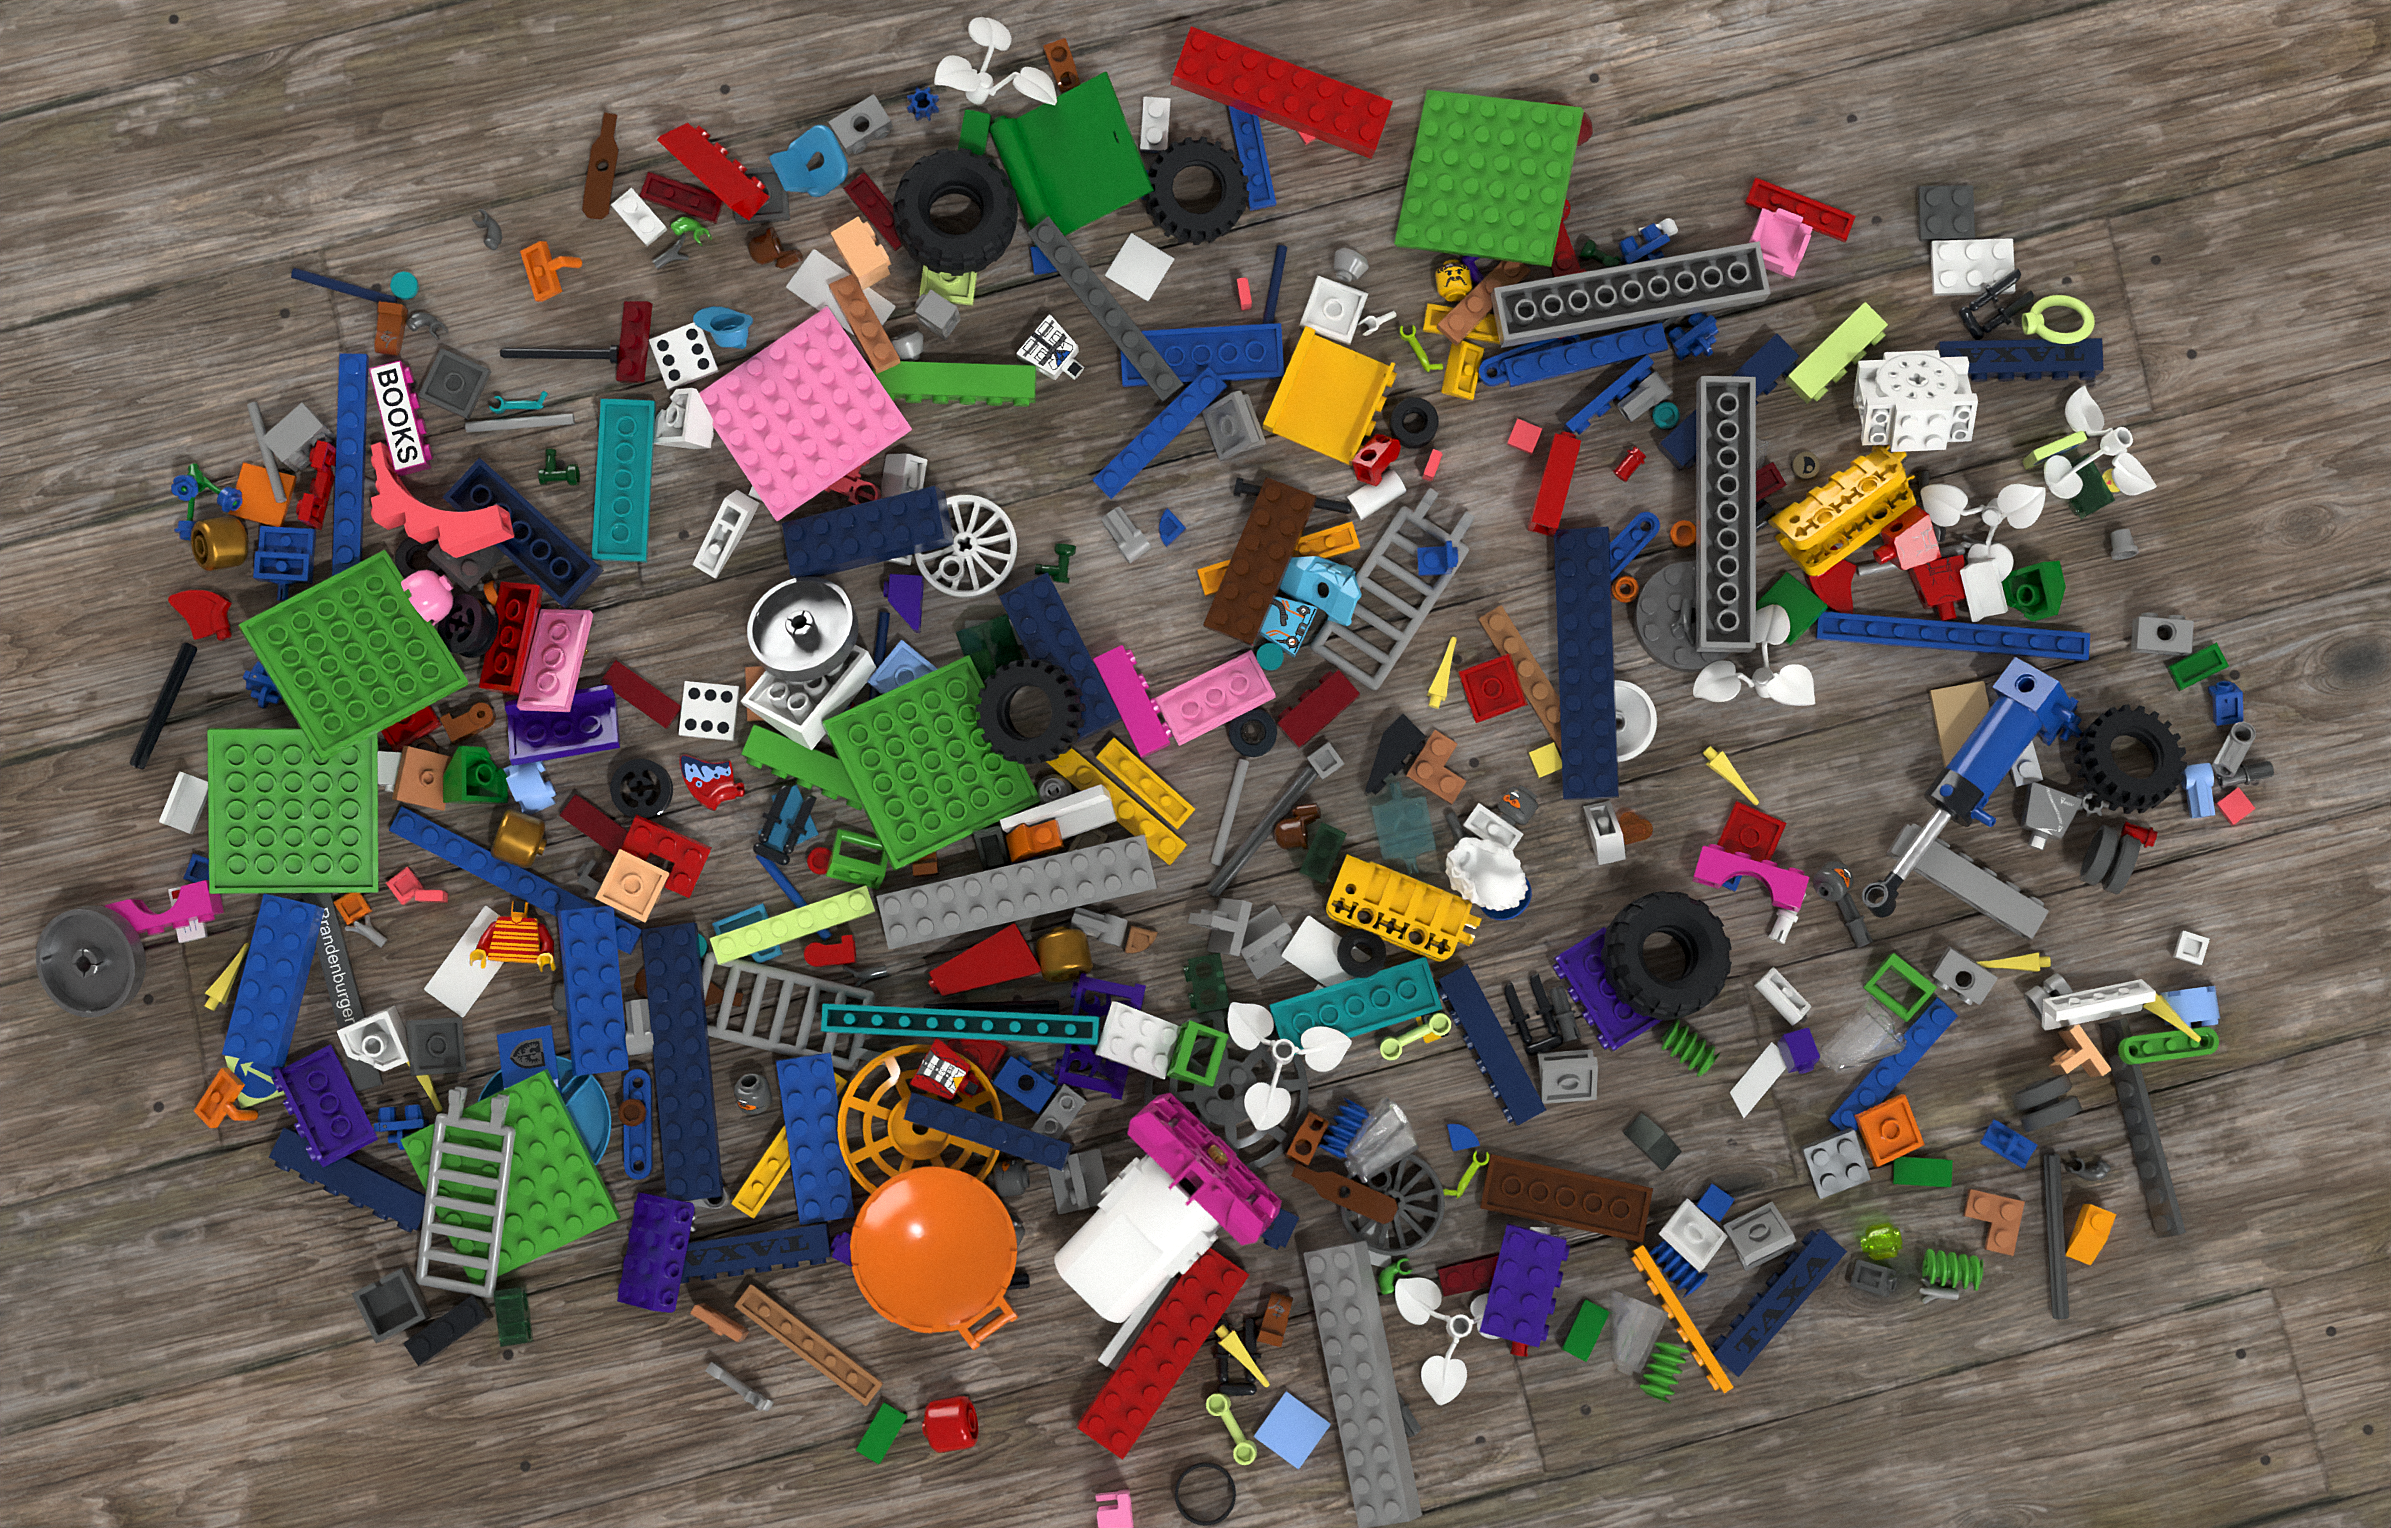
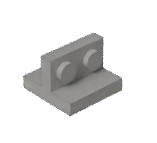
M1241 390L1230 393L1202 411L1220 461L1227 460L1240 452L1261 448L1266 445L1249 395H1243Z
M1220 898L1217 911L1201 909L1200 914L1190 913L1188 923L1212 930L1207 951L1239 957L1252 903L1244 900Z
M1275 905L1253 917L1247 923L1240 954L1256 980L1287 962L1282 957V953L1294 937L1292 929L1287 921H1284Z
M1592 1049L1538 1053V1067L1541 1080L1540 1096L1543 1104L1597 1100L1598 1063L1597 1057L1593 1056Z
M1100 1148L1070 1155L1065 1171L1048 1167L1058 1215L1098 1206L1104 1199L1100 1194L1107 1188L1108 1180Z
M1773 1202L1723 1225L1727 1236L1735 1247L1745 1272L1795 1248V1236Z

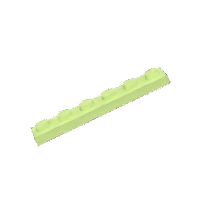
M863 886L712 937L710 941L718 965L869 915L874 913L875 909L867 886Z

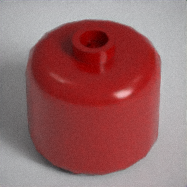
M956 1396L934 1400L926 1406L922 1430L924 1436L927 1437L929 1445L935 1452L946 1453L968 1449L977 1443L979 1436L978 1418L975 1407L968 1397Z

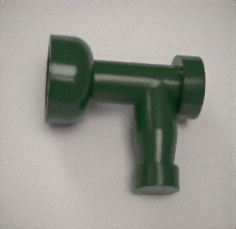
M1589 238L1579 255V258L1584 261L1592 258L1609 268L1616 267L1621 259L1618 256L1614 258L1596 249V243Z
M546 449L545 469H539L538 472L540 485H547V482L567 481L571 486L579 485L580 471L578 464H570L566 467V470L556 471V450Z
M1056 543L1054 551L1059 555L1058 566L1036 564L1035 574L1041 575L1048 572L1049 576H1054L1053 582L1069 584L1070 578L1067 577L1069 559L1075 555L1076 546Z

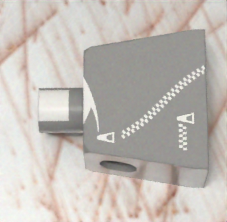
M2036 782L2027 784L2020 823L2021 828L2032 832L2027 846L2043 851L2048 838L2053 840L2061 839L2080 807L2082 799Z

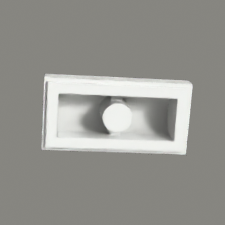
M1392 468L1381 475L1382 481L1377 487L1366 484L1346 497V500L1351 504L1360 521L1406 492L1403 482Z
M1774 967L1754 985L1792 1026L1801 1020L1811 1008V1005Z

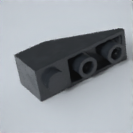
M1404 714L1388 727L1382 735L1364 794L1366 796L1371 792L1375 795L1379 793L1387 784L1384 779L1390 773L1394 776L1397 775L1406 765L1403 760L1409 754L1415 757L1425 747L1422 741L1426 736Z

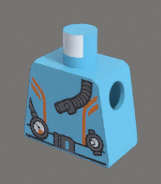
M1275 596L1260 635L1269 642L1278 645L1282 651L1295 658L1316 614L1317 608Z

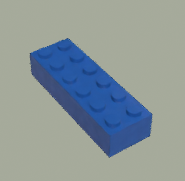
M269 894L263 895L222 1055L274 1067L278 1066L279 1068L285 1067L325 908Z

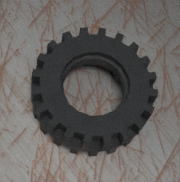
M1187 137L1182 142L1177 143L1175 141L1171 143L1166 150L1161 151L1151 165L1148 177L1154 191L1143 196V199L1147 201L1145 209L1147 214H1152L1154 226H1161L1165 230L1164 235L1169 238L1170 235L1177 237L1178 242L1182 244L1185 241H1191L1193 245H1199L1204 241L1211 243L1216 238L1226 235L1245 211L1246 200L1249 198V191H1247L1248 175L1244 176L1242 172L1244 167L1242 161L1237 163L1233 158L1235 152L1231 149L1227 152L1221 148V142L1216 141L1213 144L1207 142V137H1201L1199 140H1192V137ZM1191 166L1205 167L1213 172L1219 180L1221 187L1220 201L1211 211L1201 214L1191 213L1183 209L1175 200L1173 193L1174 178L1184 168Z
M2124 704L2119 710L2116 707H2112L2105 714L2102 713L2081 734L2082 739L2075 747L2080 753L2074 757V764H2081L2082 767L2077 772L2078 778L2085 777L2088 782L2084 789L2087 792L2093 789L2098 794L2095 801L2100 804L2103 800H2106L2110 803L2108 809L2115 811L2119 806L2123 807V814H2130L2135 809L2140 814L2150 807L2152 809L2157 807L2177 789L2176 786L2184 778L2180 773L2187 768V762L2180 760L2186 754V749L2177 745V742L2181 739L2179 733L2172 735L2168 729L2172 724L2168 720L2164 724L2157 719L2159 713L2153 711L2148 715L2144 713L2145 707L2140 705L2134 711H2131L2130 704ZM2126 735L2136 738L2146 745L2152 754L2155 764L2151 776L2146 779H2138L2128 776L2118 768L2110 750L2111 743L2115 738Z

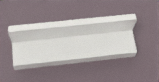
M907 453L887 454L880 490L881 499L923 489L927 459ZM912 555L887 561L900 565H911Z
M1100 784L1001 819L1000 822L1002 830L1010 834L1021 824L1032 827L1055 819L1059 823L1063 840L1115 822L1117 818L1109 790Z
M2140 979L2043 999L2042 1028L2050 1030L2141 1011L2144 1003L2155 1001L2156 991Z
M1169 1275L1125 1320L1099 1356L1098 1361L1106 1367L1115 1369L1177 1278Z

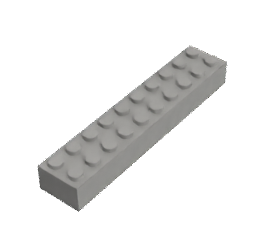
M1760 241L1497 287L1491 293V301L1500 346L1503 348L1763 302L1770 295V289Z
M1701 376L1696 382V652L1751 653L1756 648V377Z
M1146 834L889 892L876 897L888 949L890 950L1158 888Z
M1367 1241L1304 1253L1358 1526L1359 1528H1370L1412 1521L1422 1516Z

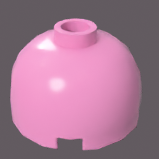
M420 570L401 582L403 591L405 592L409 589L411 592V597L408 599L424 620L427 622L431 620V625L437 624L450 612L454 599L450 590L454 587L447 576L443 575L440 577L433 571Z

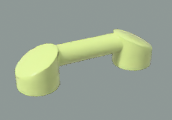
M1435 1012L1429 1016L1427 1023L1397 1038L1394 1036L1385 1037L1380 1043V1053L1387 1060H1395L1401 1055L1403 1046L1431 1032L1439 1036L1447 1034L1451 1029V1021L1446 1014Z
M1214 1393L1206 1401L1208 1412L1214 1416H1221L1237 1445L1233 1452L1236 1462L1241 1465L1252 1463L1257 1456L1256 1445L1251 1440H1246L1229 1409L1231 1406L1229 1397L1223 1393Z

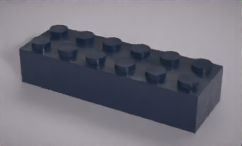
M480 457L442 497L458 512L481 510L494 505H499L510 513L514 538L494 545L565 609H569L604 571Z
M936 486L782 523L790 575L795 578L806 576L821 577L954 544L946 494Z
M1048 572L999 596L1029 658L1051 662L1052 665L1061 666L1065 669L1064 673L1066 675L1071 674L1076 680L1074 686L1081 688L1083 696L1079 697L1080 702L1085 703L1086 711L1081 712V719H1085L1083 728L1078 729L1077 733L1080 734L1077 742H1072L1073 745L1122 721Z

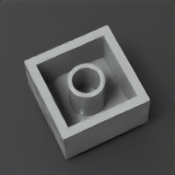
M301 402L261 439L285 465L296 472L298 469L303 470L310 464V452L312 447H316L317 440L332 444V439L335 435L310 408Z

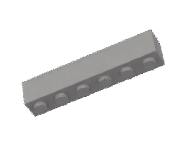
M1914 823L1911 826L1908 824L1904 825L1886 854L1898 861L1922 830V827ZM1936 838L1912 870L2026 941L2033 939L2049 912L2043 908L2044 903L2033 896L2025 897L2019 893L2021 889L2015 884L2008 881L2004 884L1996 879L1997 874L1986 867L1978 868L1972 864L1974 860L1961 852L1957 855L1949 850L1950 845Z

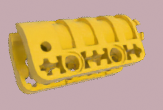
M1890 444L1884 446L1874 445L1872 452L1866 457L1858 456L1850 462L1849 469L1844 472L1837 471L1828 478L1829 483L1822 488L1816 486L1806 493L1807 498L1799 504L1793 502L1768 520V523L1773 528H1777L1781 532L1775 536L1778 544L1789 558L1806 574L1817 576L1824 573L1878 535L1883 527L1916 505L1913 491L1909 488L1908 480H1912L1915 476L1912 474L1906 476L1905 468L1901 463L1902 459L1907 456L1905 451L1893 452L1891 454L1888 451ZM1878 513H1887V515L1881 519H1874V517ZM1834 544H1843L1838 550H1830Z
M1348 854L1345 857L1326 905V914L1333 921L1353 929L1367 930L1380 936L1385 942L1435 962H1443L1452 956L1458 942L1470 946L1475 936L1464 932L1463 928L1467 925L1476 929L1482 920L1469 914L1473 903L1467 899L1464 900L1462 897L1372 861L1368 863ZM1345 889H1353L1354 894H1348ZM1340 901L1343 903L1342 908L1350 911L1352 906H1354L1356 909L1351 919L1347 917L1350 912L1341 910L1340 913L1334 912L1335 907L1333 905ZM1361 911L1368 912L1371 916V922L1369 924H1362L1359 922L1357 914ZM1378 916L1382 918L1379 923L1387 925L1389 922L1394 923L1393 928L1398 931L1406 927L1407 930L1402 935V940L1398 938L1401 934L1400 932L1392 931L1391 934L1386 933L1387 928L1379 924L1377 929L1372 928ZM1418 932L1422 936V943L1419 945L1411 943L1409 933ZM1429 937L1433 939L1430 941V944L1438 945L1442 942L1444 943V949L1447 951L1440 955L1437 953V947L1430 945V948L1428 947L1427 950L1424 947L1428 943Z

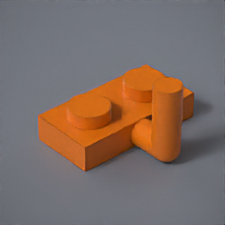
M539 241L520 251L535 301L543 302L562 292L556 273L557 269L562 267L580 268L582 266V260L578 257L559 256L552 260L546 241Z
M229 1068L220 1069L194 1109V1112L209 1128H218L226 1114L234 1121H256L258 1118L256 1110H238L233 1105L245 1084Z

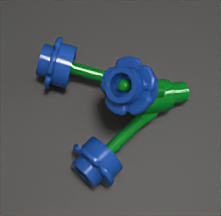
M190 464L187 475L176 476L173 480L174 484L171 485V491L175 496H178L180 500L189 501L187 520L178 521V528L174 529L176 533L180 534V539L191 541L192 528L196 523L193 522L195 497L198 492L208 487L218 494L217 504L226 513L230 510L236 511L239 509L243 501L240 490L233 489L232 487H226L221 490L204 477L197 464Z

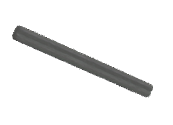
M1307 766L1207 886V892L1213 897H1219L1275 829L1277 823L1286 816L1315 781L1318 773L1312 767Z
M2046 1154L2043 1156L2052 1317L2053 1319L2069 1318L2060 1156L2059 1154Z

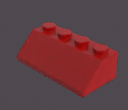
M687 122L661 135L657 139L659 143L729 208L748 221L770 198L763 191L766 186L755 176L750 179L745 174L748 169L737 159L732 162L726 157L729 152L720 143L716 142L713 145L708 140L711 135L700 125L695 128Z
M501 582L495 607L499 618L498 633L494 643L485 654L478 688L504 695L519 696L543 593L541 586Z

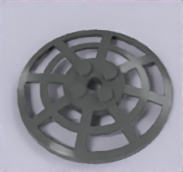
M1229 1010L1203 1013L1185 1022L1193 1021L1199 1024L1204 1021L1213 1020L1214 1029L1225 1033L1224 1018H1228ZM1275 1026L1272 1033L1265 1037V1039L1272 1041L1277 1038L1279 1040ZM1229 1035L1227 1043L1236 1044L1231 1038V1035ZM1208 1037L1193 1045L1187 1068L1194 1074L1205 1078L1208 1065L1203 1067L1192 1056L1201 1049L1214 1045L1216 1039ZM1261 1041L1243 1063L1228 1059L1226 1043L1213 1088L1194 1084V1090L1177 1092L1178 1080L1170 1078L1169 1092L1181 1103L1195 1101L1198 1110L1202 1114L1198 1120L1205 1126L1210 1121L1215 1124L1225 1125V1143L1237 1154L1236 1157L1238 1159V1149L1254 1144L1267 1133L1278 1140L1280 1144L1263 1158L1245 1164L1253 1171L1267 1165L1280 1156L1296 1136L1306 1116L1308 1105L1307 1075L1299 1054L1293 1056V1062L1299 1079L1282 1080L1281 1072L1279 1074L1276 1088H1283L1287 1091L1300 1090L1298 1114L1288 1134L1276 1125L1267 1130H1258L1251 1136L1237 1141L1236 1124L1249 1117L1244 1106L1246 1092L1250 1087L1258 1083L1256 1076L1251 1071L1252 1068L1262 1058L1274 1076L1277 1064L1267 1052L1270 1046L1263 1044ZM1146 1074L1144 1084L1145 1106L1158 1095H1162H1153L1154 1076ZM1264 1082V1083H1266V1084H1268L1269 1086H1271V1083H1272V1082ZM1224 1084H1229L1234 1088L1235 1094L1230 1100H1223L1218 1095L1219 1088Z

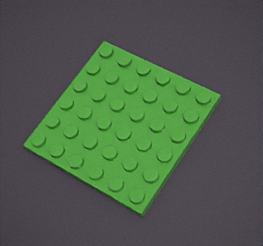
M1427 90L1394 244L1402 248L1551 267L1584 113L1582 107Z
M386 550L239 624L240 631L321 762L468 685L467 678L434 626L431 625V621L427 622L409 601L408 598L411 597V592L409 589L405 592L403 591L401 582L404 578Z
M970 655L822 722L828 738L894 871L974 834V831L985 829L1000 822L1001 819L1017 814L1040 802L1038 793L1024 765L1018 764L1015 761H1007L1003 759L1002 754H995L990 749L992 744L990 742L985 743L981 737L985 732L983 728L977 727L976 720L981 719L980 712H975L976 704H981L982 700L978 696L981 688H985Z
M301 728L207 729L209 894L366 893L379 891L378 733L321 762Z
M548 1069L463 1109L462 1117L491 1122L492 1098L497 1097L498 1094L510 1096L504 1125L514 1127L516 1133L497 1277L621 1218ZM435 1123L400 1140L425 1191L427 1190ZM446 1125L444 1141L502 1152L504 1136ZM443 1152L441 1168L498 1179L500 1163ZM439 1179L437 1195L495 1206L497 1190ZM436 1206L435 1211L441 1223L492 1232V1216ZM448 1236L456 1253L488 1259L490 1243ZM463 1266L472 1284L481 1285L485 1283L487 1270Z

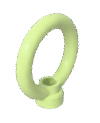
M2052 295L2042 298L2033 305L2030 312L2023 313L2022 328L2026 335L2037 333L2040 337L2058 344H2072L2085 339L2091 334L2095 325L2094 315L2090 308L2082 301L2066 295ZM2052 306L2069 307L2080 313L2084 324L2078 331L2072 333L2055 332L2044 326V318L2041 313L2046 308Z

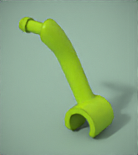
M1402 325L1399 336L1402 340L1410 343L1425 371L1442 370L1443 364L1441 363L1429 364L1427 355L1415 337V326L1412 325L1411 335H1405Z
M1475 1151L1472 1156L1473 1162L1461 1178L1457 1190L1443 1189L1444 1195L1456 1196V1199L1460 1198L1478 1168L1489 1162L1488 1152H1486L1485 1161L1480 1163L1476 1160L1477 1151Z

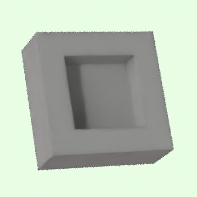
M1329 742L1306 758L1322 781L1345 765Z

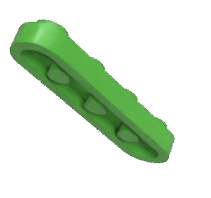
M2209 1027L2192 1029L2201 1037L2202 1046L2200 1041L2196 1042L2181 1030L2124 1038L2120 1042L2118 1054L2121 1060L2129 1065L2212 1054L2217 1050L2219 1038L2217 1033ZM2129 1047L2132 1050V1055L2129 1053Z

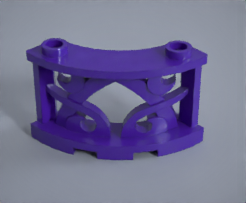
M1081 973L1079 983L1073 982L1070 998L1075 999L1072 1013L1074 1016H1079L1080 1008L1089 1013L1086 1016L1102 1017L1106 1015L1107 1018L1112 1004L1111 995L1131 999L1116 1002L1139 1011L1142 1010L1146 985L1135 983V987L1086 977L1087 974ZM1086 990L1106 994V1004L1101 1006L1099 998L1095 995V1002L1087 1004L1085 1001ZM1073 1044L1065 1045L1063 1058H1057L1054 1074L1059 1075L1057 1085L1063 1086V1084L1105 1092L1111 1094V1098L1122 1100L1129 1071L1128 1066L1117 1062H1110L1108 1059H1106L1104 1064L1102 1062L1103 1057L1099 1055L1097 1057L1089 1045H1078L1081 1051L1071 1053ZM1075 1059L1080 1060L1081 1067L1078 1070L1084 1069L1090 1063L1093 1067L1089 1075L1085 1076L1069 1072L1072 1061ZM1096 1071H1098L1102 1075L1106 1076L1107 1078L1113 1081L1095 1078L1093 1076L1095 1075Z

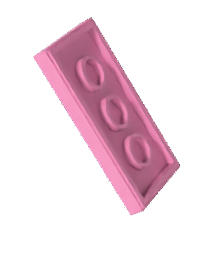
M540 609L517 702L519 710L570 712L594 615L590 610Z
M1250 650L1156 697L1155 700L1176 742L1180 746L1276 698V695L1255 655Z

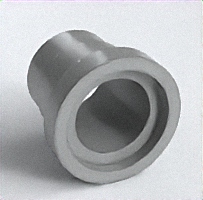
M2120 529L2110 533L2113 549L2111 557L2113 560L2131 558L2139 553L2138 546L2134 545L2130 529Z

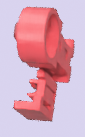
M867 460L824 489L829 493L832 489L850 497L848 501L856 505L861 504L858 501V495L872 501L881 499V492L875 484L858 479V477L861 478L859 473L862 465L866 466V463L869 464L870 460ZM864 486H870L874 489L876 495H871L860 489Z

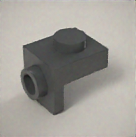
M591 859L589 863L586 861L579 869L577 875L580 878L577 882L587 888L585 893L595 899L602 884L592 878V876L600 866V863Z

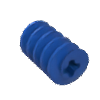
M1343 1098L1348 1106L1340 1105L1338 1107L1343 1116H1333L1338 1125L1328 1126L1333 1135H1323L1322 1138L1326 1141L1327 1145L1318 1144V1147L1340 1159H1350L1351 1155L1346 1149H1356L1352 1138L1361 1139L1362 1136L1357 1132V1129L1366 1130L1367 1126L1362 1122V1119L1371 1120L1372 1116L1365 1108Z
M1666 1240L1649 1252L1650 1256L1658 1253L1659 1256L1655 1261L1656 1265L1663 1262L1666 1263L1662 1270L1663 1273L1673 1272L1669 1279L1670 1282L1680 1281L1676 1290H1687L1683 1298L1699 1288L1708 1277L1706 1271L1698 1273V1270Z

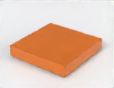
M243 462L236 489L242 492L243 501L239 509L236 511L230 510L228 514L272 527H283L297 477L279 472L287 500L282 503H276L266 468Z
M1905 1094L1895 1096L1854 1116L1875 1167L1884 1165L1925 1145Z

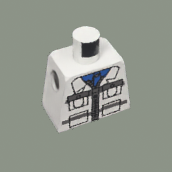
M1050 314L1016 353L1017 358L1026 365L1036 366L1037 371L1054 380L1063 371L1075 380L1084 370V367L1074 359L1079 352L1077 344Z

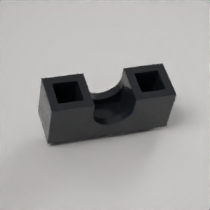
M472 1295L403 1344L416 1364L422 1366L443 1353L458 1339L473 1332L494 1316L480 1296Z

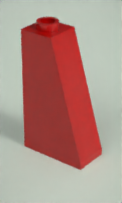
M1562 431L1560 434L1555 433L1527 528L1528 531L1554 537L1558 529L1582 441L1576 439L1575 434Z
M1013 923L930 971L929 974L932 978L927 981L935 995L940 992L943 997L1038 975L1041 973V968L1018 927Z

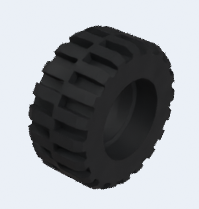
M1035 659L1016 660L1010 662L1009 665H1002L997 668L996 674L989 675L985 680L987 686L986 688H981L978 694L982 698L981 704H976L975 712H980L981 719L976 720L977 727L983 728L985 732L981 735L984 742L992 744L990 749L995 754H1002L1003 759L1010 762L1015 761L1018 764L1044 763L1059 758L1060 754L1067 753L1071 749L1070 744L1077 742L1080 734L1077 733L1078 729L1083 728L1085 719H1081V712L1086 711L1085 703H1081L1079 698L1083 696L1081 688L1074 686L1076 680L1071 674L1066 675L1064 673L1065 669L1059 665H1052L1049 661ZM1025 686H1036L1042 689L1048 696L1052 707V717L1048 728L1042 735L1034 738L1021 735L1013 726L1010 718L1011 701L1016 692Z

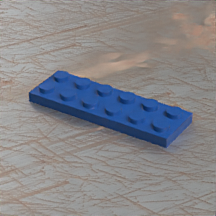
M1281 323L1141 331L1183 384H1191L1208 367L1223 382L1281 379L1284 377ZM1121 352L1123 387L1149 386Z
M602 906L557 911L573 1076L629 1070L614 907Z
M831 1052L777 1060L776 1067L799 1224L804 1225L853 1217L855 1214L848 1167L845 1164L839 1147L837 1132L839 1104Z

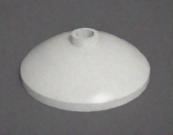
M1615 680L1616 720L1620 719L1623 721L1622 727L1617 729L1618 762H1623L1640 755L1650 745L1657 728V714L1650 697L1640 687L1630 682Z

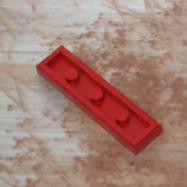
M1756 177L1745 202L1746 205L1759 210L1766 209L1776 213L1777 209L1780 208L1803 217L1802 223L1813 227V231L1844 243L1848 238L1856 217Z

